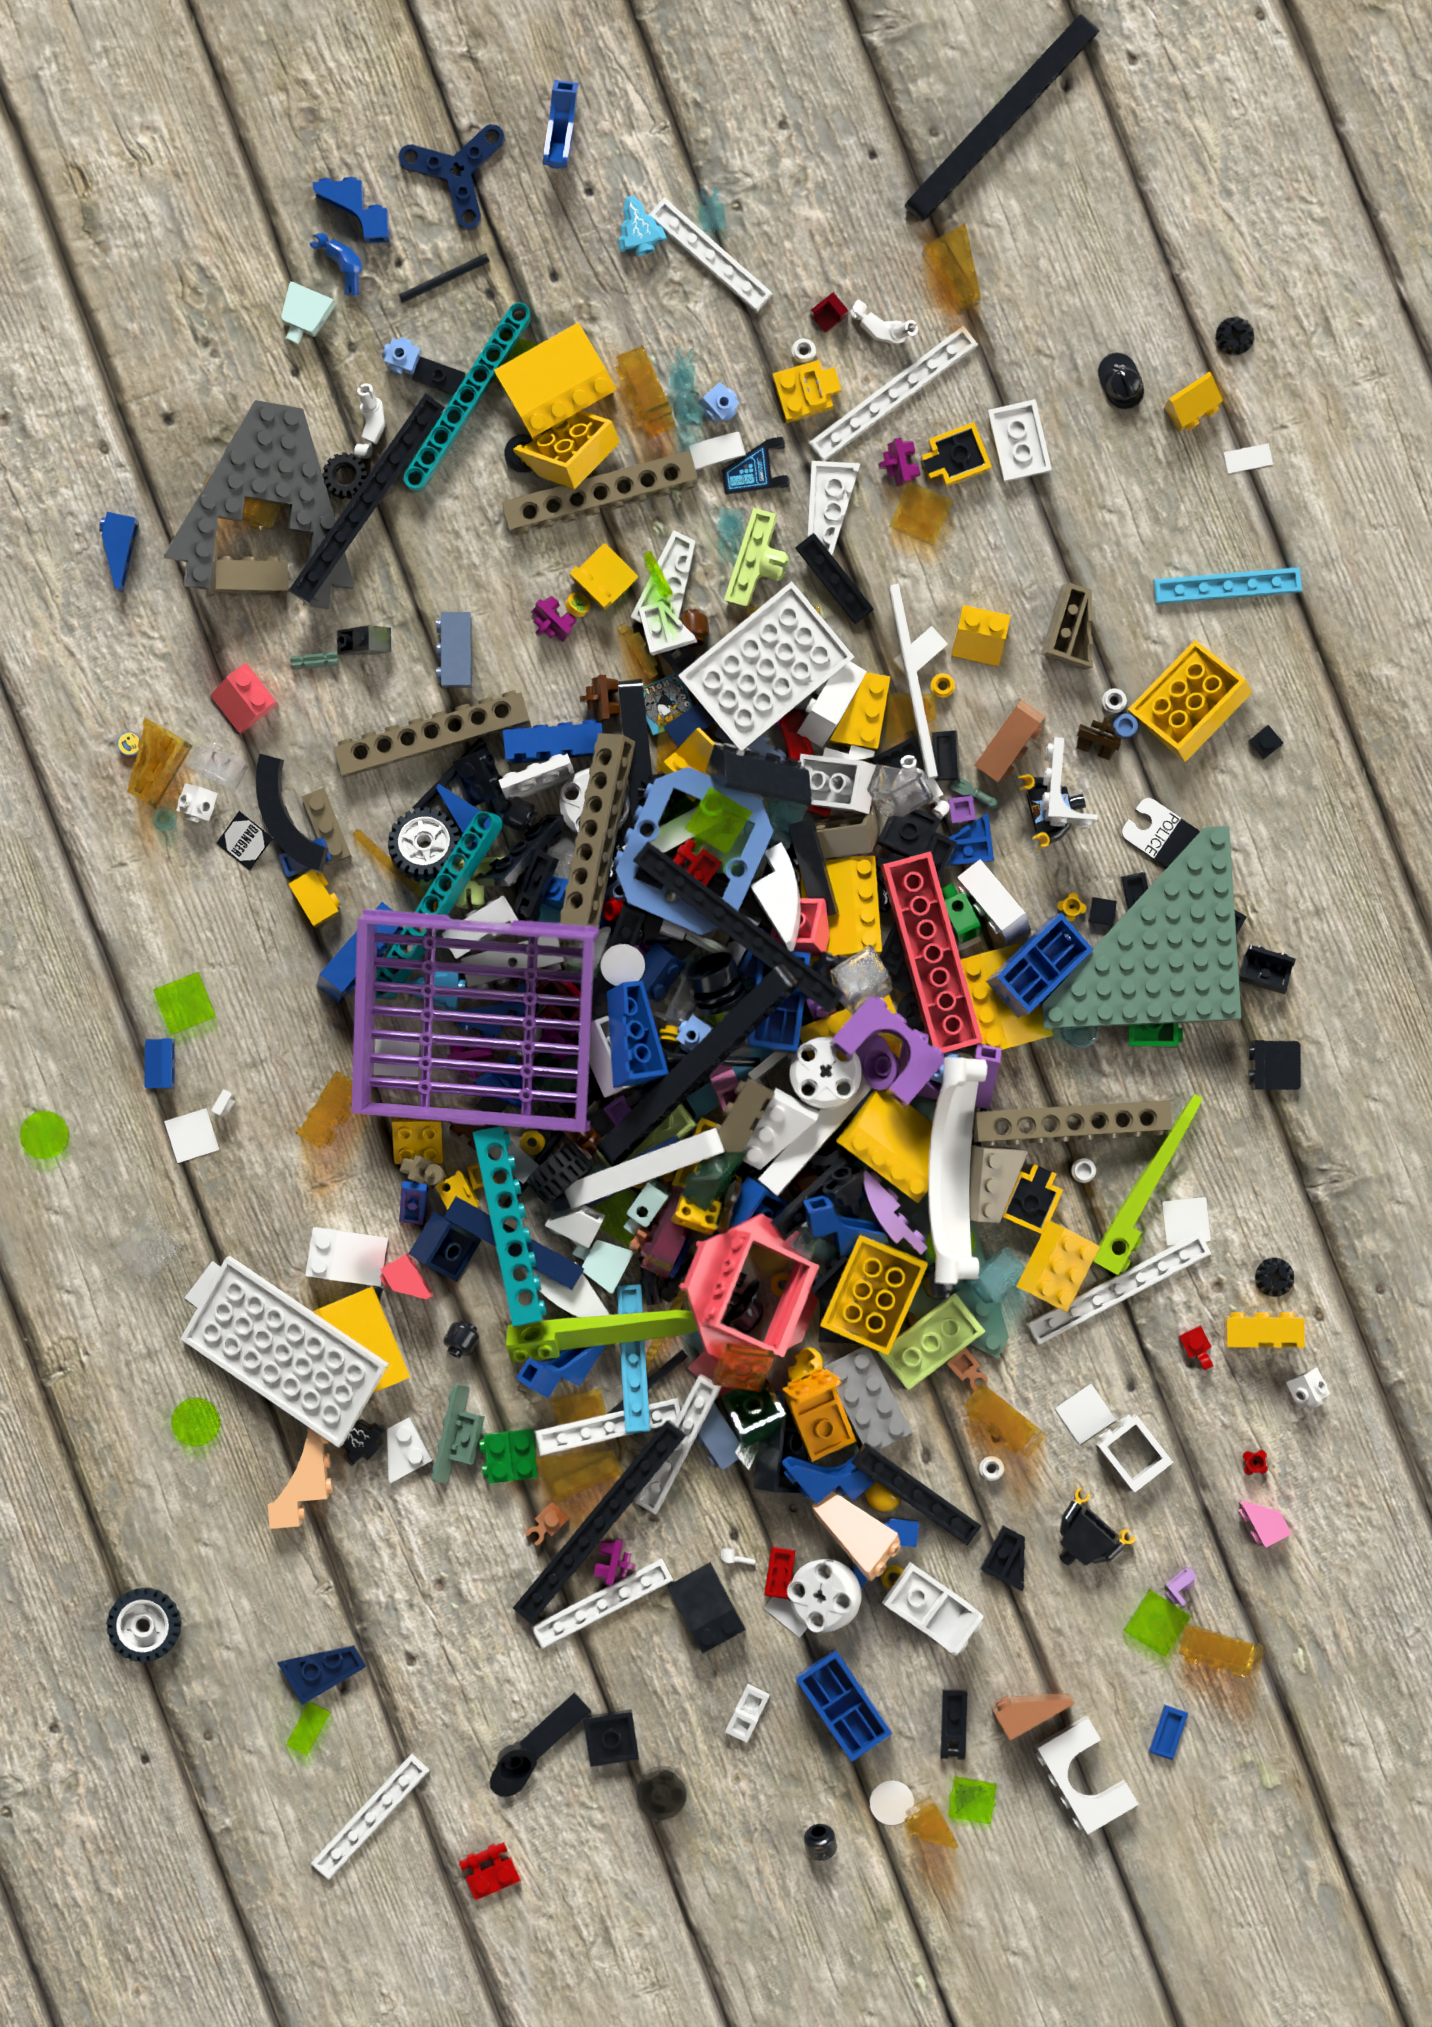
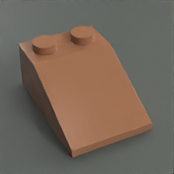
M1068 1693L1022 1695L1010 1698L1004 1696L995 1702L996 1706L992 1710L1011 1741L1075 1703Z

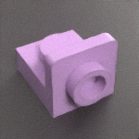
M1188 1566L1165 1584L1169 1589L1166 1594L1174 1604L1177 1602L1182 1606L1187 1604L1178 1592L1181 1589L1186 1591L1195 1583L1193 1579L1197 1576Z

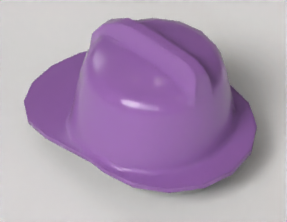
M879 1034L868 1037L855 1052L860 1060L861 1069L868 1085L876 1090H884L897 1079L901 1067L900 1060Z

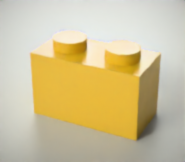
M313 869L289 883V886L312 925L316 928L341 913L338 909L341 903L335 893L329 894L325 887L329 883L323 873H317Z

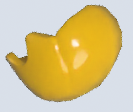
M803 1348L799 1354L794 1355L796 1364L788 1367V1376L791 1381L795 1379L803 1380L811 1376L810 1374L813 1371L823 1369L822 1355L815 1348Z
M876 1480L865 1491L870 1507L881 1513L892 1512L899 1507L902 1500Z

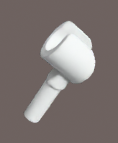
M734 1548L721 1549V1559L726 1563L739 1562L751 1566L755 1564L753 1559L735 1556Z

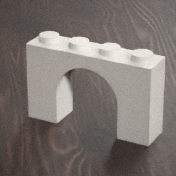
M1086 1715L1036 1744L1039 1751L1035 1755L1042 1766L1047 1764L1051 1773L1047 1776L1054 1788L1060 1786L1064 1793L1060 1798L1067 1809L1072 1807L1076 1816L1072 1819L1079 1831L1085 1829L1086 1833L1090 1834L1139 1804L1125 1780L1096 1795H1084L1071 1787L1068 1780L1070 1762L1078 1753L1101 1740Z

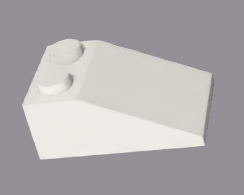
M806 754L800 755L801 765L809 770L811 806L869 814L877 771L876 765L859 760Z
M313 1227L305 1276L381 1287L382 1281L379 1276L383 1274L380 1269L384 1267L388 1238Z

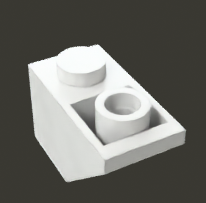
M583 1204L572 1209L569 1208L551 1213L545 1226L552 1233L560 1236L564 1235L571 1239L575 1245L589 1248L605 1215Z

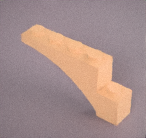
M309 1427L304 1450L297 1469L275 1502L268 1504L270 1529L300 1526L302 1524L301 1520H305V1507L300 1505V1501L327 1499L329 1493L333 1492L332 1478H327V1468L331 1467L330 1454H325V1444L329 1441Z

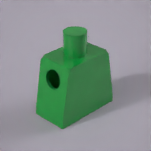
M953 884L942 888L941 891L950 924L958 945L980 936L981 924L965 893L958 894ZM959 908L961 911L956 912L954 909Z

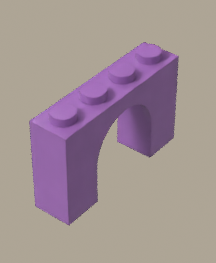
M870 995L833 1037L830 1044L849 1059L860 1045L874 1034L888 1033L899 1038L907 1050V1066L886 1092L905 1108L944 1064V1053L934 1045L932 1047L924 1041L925 1037L918 1030L914 1029L912 1031L905 1025L907 1023L906 1020L898 1013H891L887 1009L888 1005L881 998H874Z
M921 1033L925 1037L924 1041L928 1044L929 1034ZM903 1043L899 1053L901 1067L897 1078L905 1070L908 1061L907 1050ZM977 1044L974 1059L986 1060L987 1076L984 1082H978L975 1108L989 1109L1002 1048ZM930 1079L917 1093V1096L927 1099H938L942 1083Z

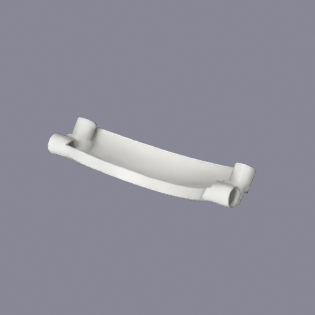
M944 1057L943 1084L934 1114L928 1166L929 1215L936 1254L935 1282L958 1283L959 1279L976 1280L979 1274L978 1259L971 1255L969 1180L972 1129L978 1082H984L987 1076V1064L984 1059Z

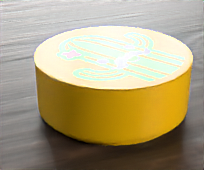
M574 592L566 599L565 607L571 615L583 617L590 609V602L583 594Z

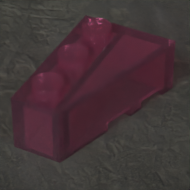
M678 1185L668 1206H662L657 1217L661 1221L660 1224L653 1225L648 1236L652 1238L651 1243L646 1242L640 1256L644 1257L641 1267L665 1278H668L690 1228L671 1221L676 1212L680 1195L684 1190H687Z

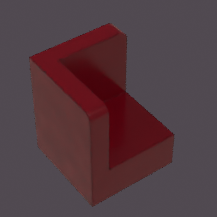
M832 292L811 309L810 316L823 332L827 333L848 316L849 310L837 295Z

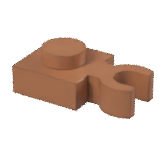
M642 1227L629 1243V1248L638 1254L641 1250L645 1252L652 1242V1239L649 1238L652 1233Z
M966 1347L946 1362L961 1381L968 1377L969 1385L975 1391L978 1390L974 1383L975 1379L982 1378L985 1382H988V1378L983 1372L976 1371L981 1365Z
M551 1501L535 1517L539 1525L530 1527L525 1535L529 1536L531 1532H537L539 1539L534 1544L539 1545L542 1543L546 1532L553 1536L569 1520V1517Z

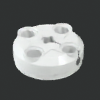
M590 768L581 770L570 777L565 785H563L559 799L561 815H563L569 829L577 835L580 826V815L585 801L584 794L590 777ZM627 787L622 806L625 811L620 817L618 831L626 823L630 813L631 803ZM576 790L579 792V796L575 800H568L566 798L568 791Z
M819 1037L801 1045L795 1053L790 1066V1080L795 1093L803 1102L818 1109H833L844 1105L856 1094L861 1082L862 1069L856 1052L846 1061L838 1060L836 1057L838 1050L830 1044L833 1037ZM807 1050L815 1054V1058L809 1062L801 1058V1054ZM842 1084L847 1085L851 1091L848 1095L841 1096L836 1090L838 1086ZM805 1085H812L816 1092L812 1096H805L801 1089Z
M819 1559L805 1564L797 1571L787 1588V1594L795 1615L813 1632H831L846 1626L856 1616L861 1603V1589L855 1574L846 1565L836 1560ZM826 1566L831 1571L830 1577L826 1573ZM800 1585L805 1589L804 1595L800 1591ZM845 1596L849 1599V1606L844 1602ZM819 1615L823 1618V1625L818 1620Z

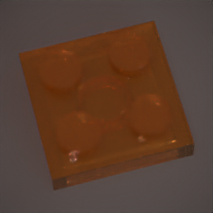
M726 1344L712 1376L713 1385L760 1391L775 1358L774 1351Z

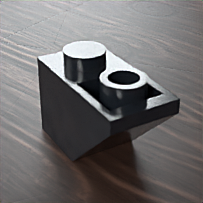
M366 625L337 630L338 655H376L391 652V628Z

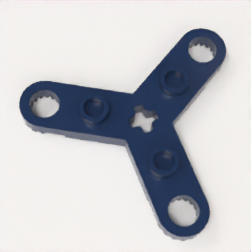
M487 125L454 156L408 144L399 151V161L404 169L447 181L458 224L463 229L473 230L480 225L481 213L471 175L502 147L505 139L504 132L498 125ZM488 132H497L499 140L496 143L487 142L485 137ZM414 151L418 158L414 163H407L404 160V155ZM455 165H459V168H464L459 177H456L455 173H451ZM465 212H474L476 219L472 223H465L462 220Z

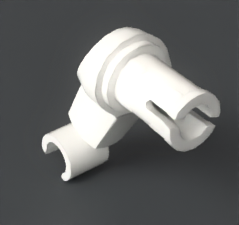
M859 300L855 302L850 311L851 317L856 320L861 319L860 326L877 341L898 344L904 342L906 337L914 336L918 332V325L911 327V325L916 324L913 320L904 323L900 321L884 322L872 312L868 315L864 314L867 306Z
M362 384L357 392L362 401L360 410L366 421L362 438L366 441L365 444H356L354 454L359 458L367 459L372 456V443L378 444L386 424L382 401L375 397L373 387L370 384Z
M904 756L901 759L900 783L906 790L919 794L929 805L934 803L936 806L932 809V813L935 817L942 819L948 813L950 806L946 801L940 800L944 794L935 779L926 778L925 771L916 767L917 761L914 756Z

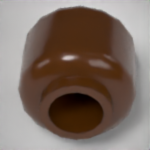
M689 609L678 617L697 640L696 643L686 646L699 647L703 645L710 635L707 616L696 609Z
M810 1167L801 1169L788 1184L792 1197L796 1199L823 1173Z

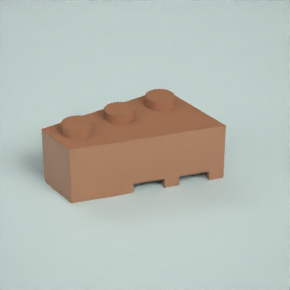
M1021 699L974 766L997 782L1002 777L1007 779L1015 768L1011 765L1016 757L1021 760L1028 750V747L1025 746L1030 738L1035 740L1043 729L1039 724L1045 716Z

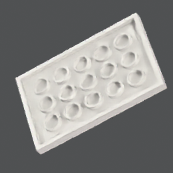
M791 581L679 674L678 677L731 741L742 751L850 662L854 656Z

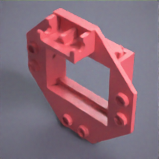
M762 1214L729 1229L726 1234L720 1233L704 1242L697 1241L695 1245L698 1248L685 1282L680 1283L679 1286L681 1290L686 1291L705 1352L744 1370H748L775 1355L784 1358L787 1349L802 1342L819 1300L810 1291L813 1288L812 1284L819 1265L809 1261L801 1233L795 1231L784 1241L770 1222L773 1219ZM751 1243L794 1263L763 1343L720 1323Z

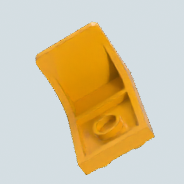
M817 1369L810 1374L811 1376L803 1380L795 1379L782 1389L811 1461H815L856 1442L836 1386L841 1384V1381L827 1369Z

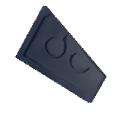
M355 1645L277 1662L301 1705L366 1667Z

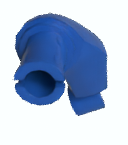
M325 233L314 234L313 237L317 238L318 242H310V246L313 249L326 248L325 255L336 261L339 269L344 273V294L350 295L351 293V296L359 295V273L363 270L360 258L348 246L334 239L329 242L328 236Z

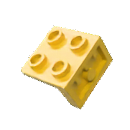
M605 543L579 568L576 566L569 573L570 578L604 611L638 579V575Z
M697 728L659 768L666 775L686 767L708 775L705 771L715 743L700 728ZM686 795L692 802L696 800L695 798Z
M431 1106V1107L443 1108V1106ZM393 1117L394 1163L402 1164L404 1158L414 1160L415 1155L436 1164L443 1163V1121Z

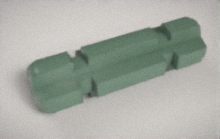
M327 652V655L317 653L307 654L304 657L300 655L292 656L290 662L291 668L297 670L302 669V667L306 669L325 667L327 664L329 666H337L339 659L337 652Z

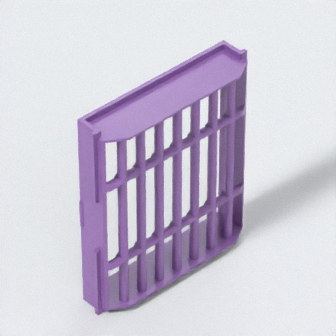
M364 909L363 915L357 920L351 1113L451 1121L455 1124L480 1126L490 1124L575 1132L590 1131V1121L586 1120L594 941L599 936V927L514 920L512 924L450 919L448 915ZM376 924L426 928V936L377 933ZM436 929L528 936V944L436 937ZM538 936L584 940L583 948L538 945ZM377 943L424 946L425 961L377 957ZM435 947L527 954V969L435 962ZM537 955L583 958L582 973L537 969ZM377 967L423 970L425 972L424 985L376 981ZM434 971L525 978L527 980L526 993L434 986ZM536 979L582 983L581 997L536 994ZM376 991L422 994L424 996L423 1009L375 1005ZM433 996L524 1002L526 1004L525 1017L433 1010ZM535 1003L581 1007L580 1021L535 1018ZM375 1015L420 1018L423 1020V1032L375 1029ZM433 1020L521 1026L525 1028L524 1041L432 1034ZM534 1028L580 1031L579 1046L534 1042ZM374 1039L421 1043L422 1057L374 1053ZM432 1044L523 1051V1065L431 1058ZM533 1052L579 1055L578 1070L533 1066ZM373 1063L420 1067L421 1081L373 1077ZM431 1068L522 1075V1089L430 1082ZM532 1076L577 1079V1094L532 1090ZM372 1087L417 1090L420 1092V1106L370 1102ZM430 1092L521 1099V1114L430 1107ZM531 1101L576 1103V1119L531 1115Z

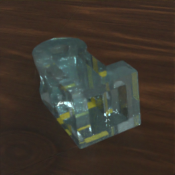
M807 1227L804 1228L791 1246L803 1258L810 1260L814 1256L826 1267L836 1257H840V1253L835 1246L824 1237L814 1238Z

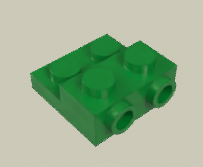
M1178 1023L1128 1026V1047L1177 1048L1178 1042H1183V1028H1178Z
M534 1428L485 1433L484 1439L479 1440L481 1454H486L487 1463L482 1464L483 1479L488 1478L489 1484L538 1478Z

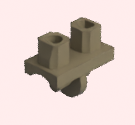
M415 1155L414 1160L403 1159L400 1172L409 1175L408 1179L416 1183L427 1184V1188L433 1189L434 1186L440 1184L444 1179V1170L434 1162Z

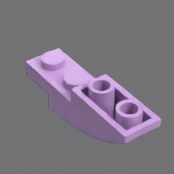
M864 1170V1194L875 1219L883 1231L895 1244L903 1238L921 1255L928 1248L924 1244L926 1239L917 1230L912 1232L907 1227L909 1221L900 1212L895 1215L894 1211L900 1207V1204L897 1202L899 1197L890 1188L885 1190L879 1184L882 1180L874 1171L871 1170L868 1173Z

